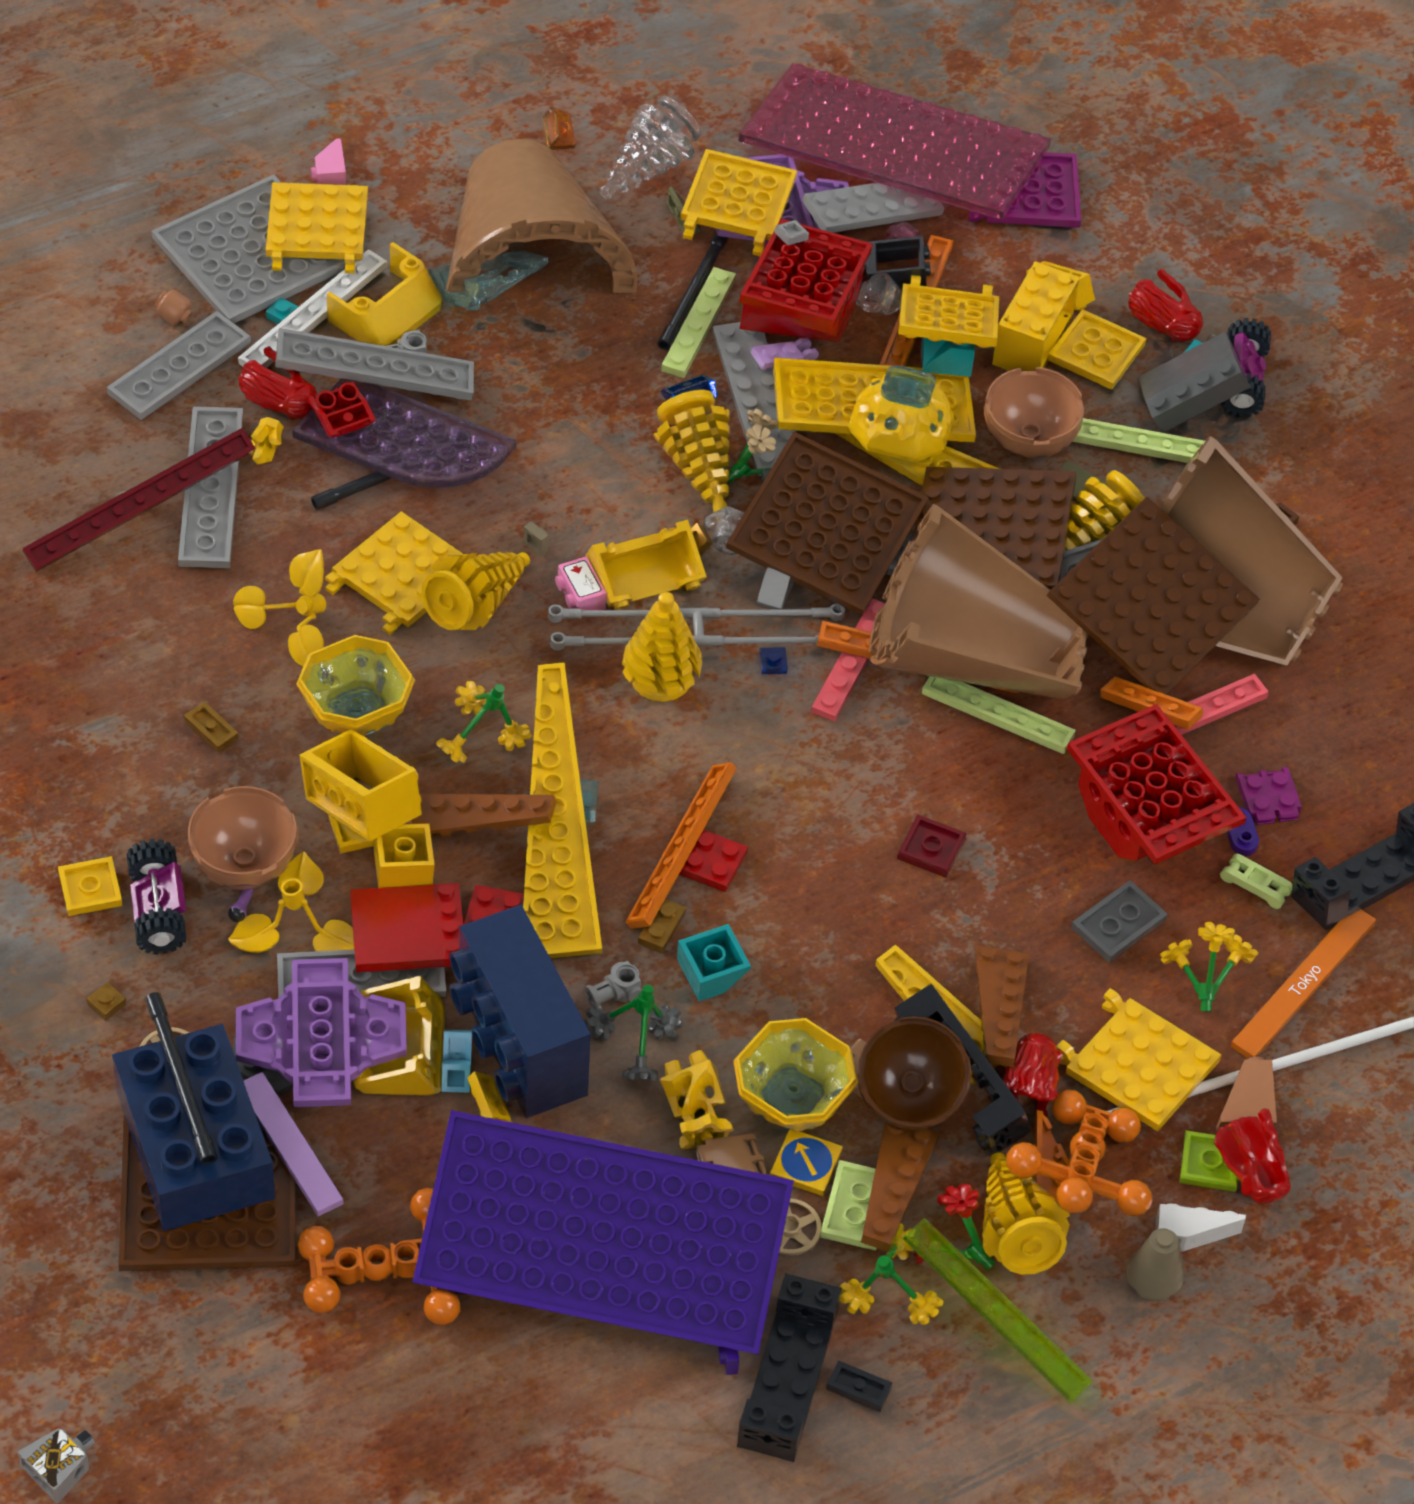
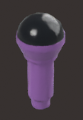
M253 889L243 890L237 903L228 909V916L233 922H240L246 918V907L252 897Z

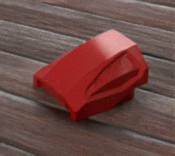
M354 382L344 383L340 388H335L333 391H321L314 397H308L307 403L314 409L329 438L359 430L376 421L366 398L359 392Z

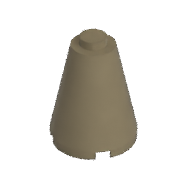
M1160 1228L1153 1231L1128 1262L1126 1269L1127 1282L1130 1286H1133L1140 1297L1151 1301H1164L1169 1299L1174 1293H1177L1182 1287L1184 1270L1177 1235L1169 1229Z

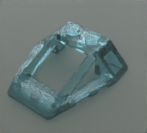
M525 250L499 254L495 257L496 260L484 262L480 266V269L490 268L480 276L464 280L465 292H447L446 290L451 263L428 270L444 301L453 303L456 307H465L466 310H476L480 308V304L490 302L530 274L541 270L548 264V257ZM509 267L516 268L508 271L509 276L504 278L503 275H498Z

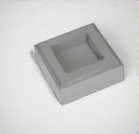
M796 220L779 224L775 227V233L787 245L808 240L809 232Z

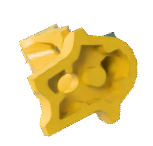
M702 1050L689 1055L691 1067L682 1069L679 1060L665 1063V1077L660 1078L674 1117L676 1119L683 1118L685 1121L680 1123V1129L684 1135L680 1137L679 1141L682 1150L690 1148L697 1150V1146L703 1145L704 1140L728 1137L729 1133L734 1130L732 1124L727 1119L720 1118L715 1109L717 1105H725L726 1100L720 1084L718 1070L710 1059L708 1060ZM708 1086L714 1089L715 1094L712 1098H708L705 1093V1089ZM685 1096V1102L681 1108L679 1106V1099ZM702 1108L705 1110L704 1116L697 1119L694 1118L695 1112L698 1109Z

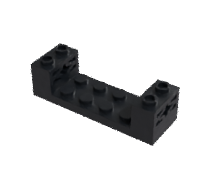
M1414 803L1398 812L1395 834L1330 870L1316 857L1294 868L1291 897L1325 930L1360 909H1365L1414 881Z
M929 984L894 1008L897 1016L894 1021L904 1017L929 1018L947 1026L961 1040L970 1059L973 1080L980 1089L984 1087L989 1095L987 1098L990 1104L972 1115L975 1126L972 1127L976 1134L975 1139L983 1151L988 1149L992 1155L1001 1152L1031 1132L1025 1110L932 984Z
M785 1273L777 1299L776 1315L751 1398L746 1400L739 1423L737 1447L791 1462L795 1461L838 1314L842 1288Z

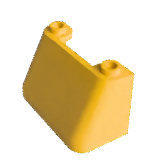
M688 520L675 523L676 527L668 530L667 528L661 529L659 533L618 544L612 542L607 547L604 542L590 547L585 556H587L607 593L606 603L608 607H614V610H621L627 608L631 602L657 596L662 592H671L682 588L690 591L701 587L700 582L704 581L707 576Z
M421 976L362 990L361 994L364 997L369 998L372 994L405 1002L407 1056L366 1068L353 1080L356 1089L360 1090L363 1094L428 1096L440 1093L442 1087L445 1008L440 997Z

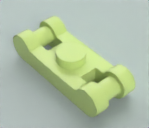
M1234 854L1229 861L1230 865L1224 867L1220 873L1221 878L1225 882L1241 886L1266 900L1275 909H1280L1285 902L1284 897L1289 896L1292 892L1293 884L1290 881L1240 854ZM1273 886L1274 888H1276V891L1269 887Z

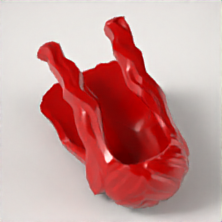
M1165 269L1158 270V278L1181 299V302L1159 289L1150 279H1143L1136 283L1133 291L1129 294L1128 300L1132 316L1137 317L1148 328L1170 336L1173 343L1177 341L1184 343L1199 335L1204 323L1201 312L1191 303L1185 288L1175 278L1167 274Z
M270 346L265 347L263 351L266 357L276 363V351ZM250 360L243 365L238 381L240 390L246 399L251 400L263 409L283 413L291 420L295 418L302 419L314 411L312 406L307 403V400L310 396L318 395L312 384L303 379L299 371L286 370L292 376L287 378L263 367L256 360Z
M1029 1033L1024 1035L1017 1042L1014 1067L1006 1066L1005 1075L1002 1079L1017 1101L1018 1094L1035 1098V1112L1037 1110L1043 1111L1046 1118L1048 1116L1047 1105L1049 1100L1053 1101L1058 1097L1056 1088L1059 1082L1058 1066L1062 1058V1052L1058 1051L1055 1042L1045 1034Z
M1261 1109L1258 1112V1117H1240L1218 1129L1214 1137L1215 1146L1221 1153L1226 1166L1242 1183L1241 1190L1243 1195L1250 1196L1254 1202L1264 1205L1277 1202L1290 1192L1291 1182L1289 1181V1173L1285 1164L1284 1151L1279 1144L1278 1133L1273 1126L1272 1115L1269 1109Z

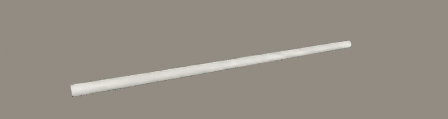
M1414 1016L1272 1060L1273 1071L1414 1028ZM1240 1070L1202 1081L1189 1097L1234 1084ZM1118 1108L1108 1110L1107 1112L1111 1113L1113 1110H1116Z

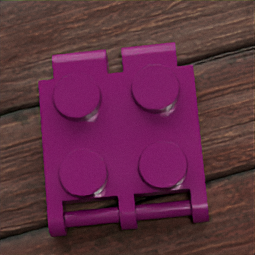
M1282 767L1279 771L1271 772L1259 770V773L1248 775L1236 773V781L1245 808L1251 814L1252 819H1255L1256 825L1275 823L1276 816L1279 822L1298 820L1302 806L1288 767Z

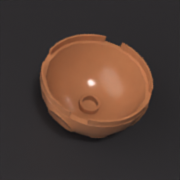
M1036 367V371L1022 372L1021 368H1016L1000 375L991 384L986 396L984 416L989 432L993 434L994 438L1004 449L1025 458L1049 457L1066 448L1075 439L1082 426L1085 407H1083L1082 394L1077 386L1062 374Z
M232 787L224 789L223 794L211 800L207 797L195 809L188 825V843L194 861L206 874L207 878L230 889H255L276 879L286 870L298 844L299 833L295 816L284 805V800L270 791L257 787Z

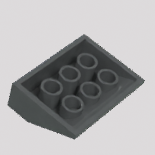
M1226 331L1139 376L1144 399L1151 416L1163 433L1251 388Z

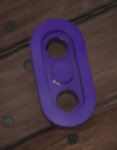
M1239 807L1246 816L1245 824L1228 831L1227 835L1231 848L1235 853L1242 856H1250L1256 852L1259 838L1251 814L1246 809Z

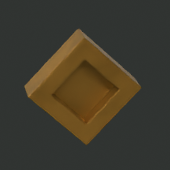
M696 523L691 530L701 556L713 544V541L704 526Z
M108 982L86 998L87 1005L105 1021L126 1005V998Z

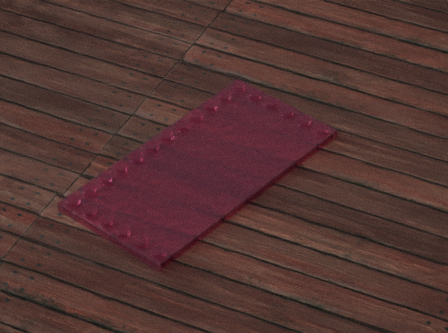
M792 63L740 131L738 141L1002 220L1049 149L1051 138L1023 131L1017 127L999 124L996 121L982 119L973 114L958 112L952 108L941 107L931 102L917 100L908 95H900L887 89L876 88L867 83H859L846 77L835 76L822 70L811 69L802 64Z

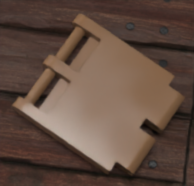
M755 1134L704 1140L703 1145L697 1146V1150H695L699 1161L757 1173L756 1166H758L761 1174L768 1175L764 1166V1156L759 1154L755 1144L757 1141ZM748 1145H750V1147H751V1149H752V1152H753V1154H754L753 1156H752L751 1153H750V1150H749V1148H748Z

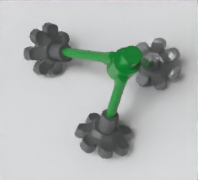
M650 985L643 986L642 992L638 994V997H635L631 1002L613 1012L603 1013L601 1006L591 1007L585 1011L589 1017L584 1020L587 1028H593L591 1035L594 1038L600 1036L601 1041H606L609 1038V1034L615 1031V1026L611 1023L615 1021V1017L633 1007L637 1013L641 1014L639 1055H636V1065L623 1070L621 1077H627L631 1080H635L637 1077L640 1079L658 1080V1071L646 1067L647 1056H645L648 1014H650V1018L653 1020L648 1024L649 1032L654 1033L655 1038L658 1040L663 1039L665 1034H667L669 1039L675 1038L677 1033L674 1028L680 1029L684 1024L678 1018L681 1012L677 1008L670 1010V1007L666 1005L662 1006L661 1009L657 1007L653 995L654 988Z

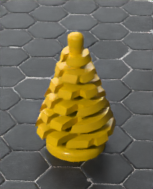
M693 390L670 398L658 407L656 414L663 424L657 429V433H654V438L663 446L665 452L673 458L672 460L677 467L682 469L684 476L688 480L694 478L691 481V485L695 490L702 492L700 496L706 503L713 504L714 514L721 516L729 510L727 502L724 500L729 495V486L726 484L729 480V470H724L723 468L729 466V455L727 453L729 451L728 422L730 420L729 409L724 410V407L714 406L715 398L711 391Z
M1112 470L1106 477L1107 486L1095 477H1090L1087 480L1084 491H1080L1076 498L1079 504H1072L1065 551L1104 539L1145 499L1139 489L1126 476L1116 470Z
M497 552L491 553L488 556L472 553L448 555L444 558H438L431 566L434 571L425 578L422 585V600L427 613L435 623L447 630H476L479 627L483 628L521 577L524 568L530 564L529 555L525 552H520L519 554Z
M662 592L659 595L658 601L653 604L650 612L641 621L637 631L628 642V645L625 646L622 660L625 678L630 683L632 682L634 689L641 696L652 701L666 702L684 695L695 684L692 671L694 670L700 678L702 667V653L692 636L678 604L674 601L673 594L670 592Z
M1000 1152L994 1153L989 1160L991 1167L989 1168L988 1180L986 1181L988 1197L986 1198L982 1233L985 1253L989 1257L994 1255L998 1262H1002L1009 1271L1020 1275L1036 1274L1045 1271L1056 1264L1065 1253L1067 1245L1066 1236L1070 1226L1067 1217L1070 1214L1063 1210L1057 1200L1031 1177L1027 1179L1018 1178L1011 1174L1006 1164V1156Z

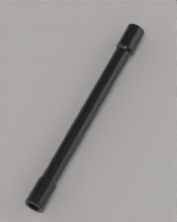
M717 232L713 236L710 247L669 324L665 327L657 342L660 349L670 350L684 319L729 237L718 236Z
M469 433L450 439L444 444L347 484L316 494L311 497L312 505L318 511L337 503L343 498L450 454L453 455L473 447V440Z
M154 992L145 997V1002L151 1020L155 1024L186 1113L201 1164L210 1165L217 1161L218 1156L211 1136L207 1132L171 1029L162 995Z

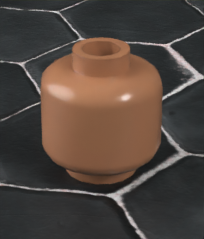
M165 290L155 303L157 315L172 326H177L181 322L183 324L187 323L193 314L190 311L191 301L177 290H170L169 292Z

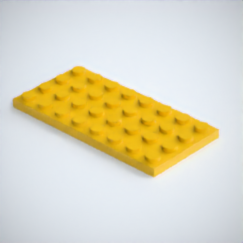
M774 358L773 374L778 429L852 434L849 431L848 423L860 391L870 385L874 378L882 377L888 370L897 369L928 376L944 391L954 414V422L948 441L975 442L976 438L968 376L922 372V368ZM890 395L883 396L886 400L916 408L928 406ZM873 413L868 416L870 421L874 420ZM894 417L887 418L885 420L886 429L896 430L898 421ZM933 423L930 426L932 432L936 430V426Z

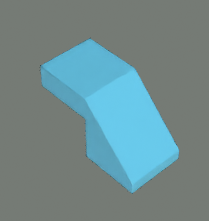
M444 1030L441 1092L470 1093V1084L467 1077L471 1075L472 1030Z

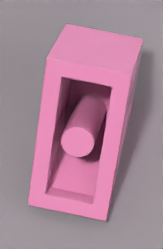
M341 138L335 139L315 157V167H311L312 182L316 181L317 184L346 185Z

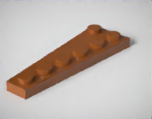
M420 794L422 815L405 824H429L430 833H440L441 836L452 835V831L460 830L473 833L484 827H491L493 830L508 827L551 823L557 800L554 795Z
M976 945L974 960L976 976L978 977L977 988L980 996L979 1007L982 1014L981 1025L985 1057L991 1064L1014 1067L1029 954Z
M885 1121L861 1243L887 1252L889 1251L938 1142L940 1133L927 1128L905 1130L888 1124Z

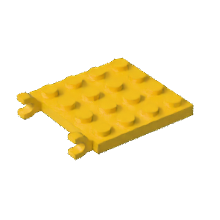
M706 149L681 212V220L685 221L683 238L693 239L696 224L755 237L752 255L761 256L766 240L769 241L776 225H778L783 216L797 177V170Z
M272 182L266 240V257H271L272 271H282L283 257L342 259L345 260V273L355 274V261L363 260L368 186Z
M911 275L910 284H903L898 334L904 335L907 338L923 337L931 341H952L959 345L969 343L976 344L982 348L996 347L999 296L992 295L993 286L983 285L982 294L920 286L921 276Z
M401 511L332 567V572L325 576V580L329 582L325 590L334 595L344 584L351 587L387 613L382 617V620L386 623L382 630L391 635L401 624L410 627L427 612L422 600V585L425 578L434 571L431 567L438 558L463 553Z
M1110 988L1104 994L1103 998L1106 1001L1102 1004V1009L1113 1013L1114 1016L1079 1054L1075 1053L1069 1043L1062 1040L1057 1045L1058 1051L1062 1052L1060 1063L1067 1066V1075L1116 1106L1134 1111L1140 1121L1159 1131L1220 1062L1222 1054L1133 999L1129 998L1126 1002H1123L1121 996Z

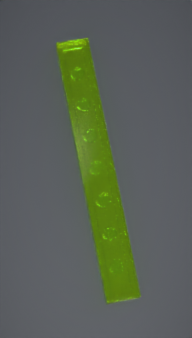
M925 1217L904 1236L903 1240L1070 1403L1091 1385L1093 1381Z

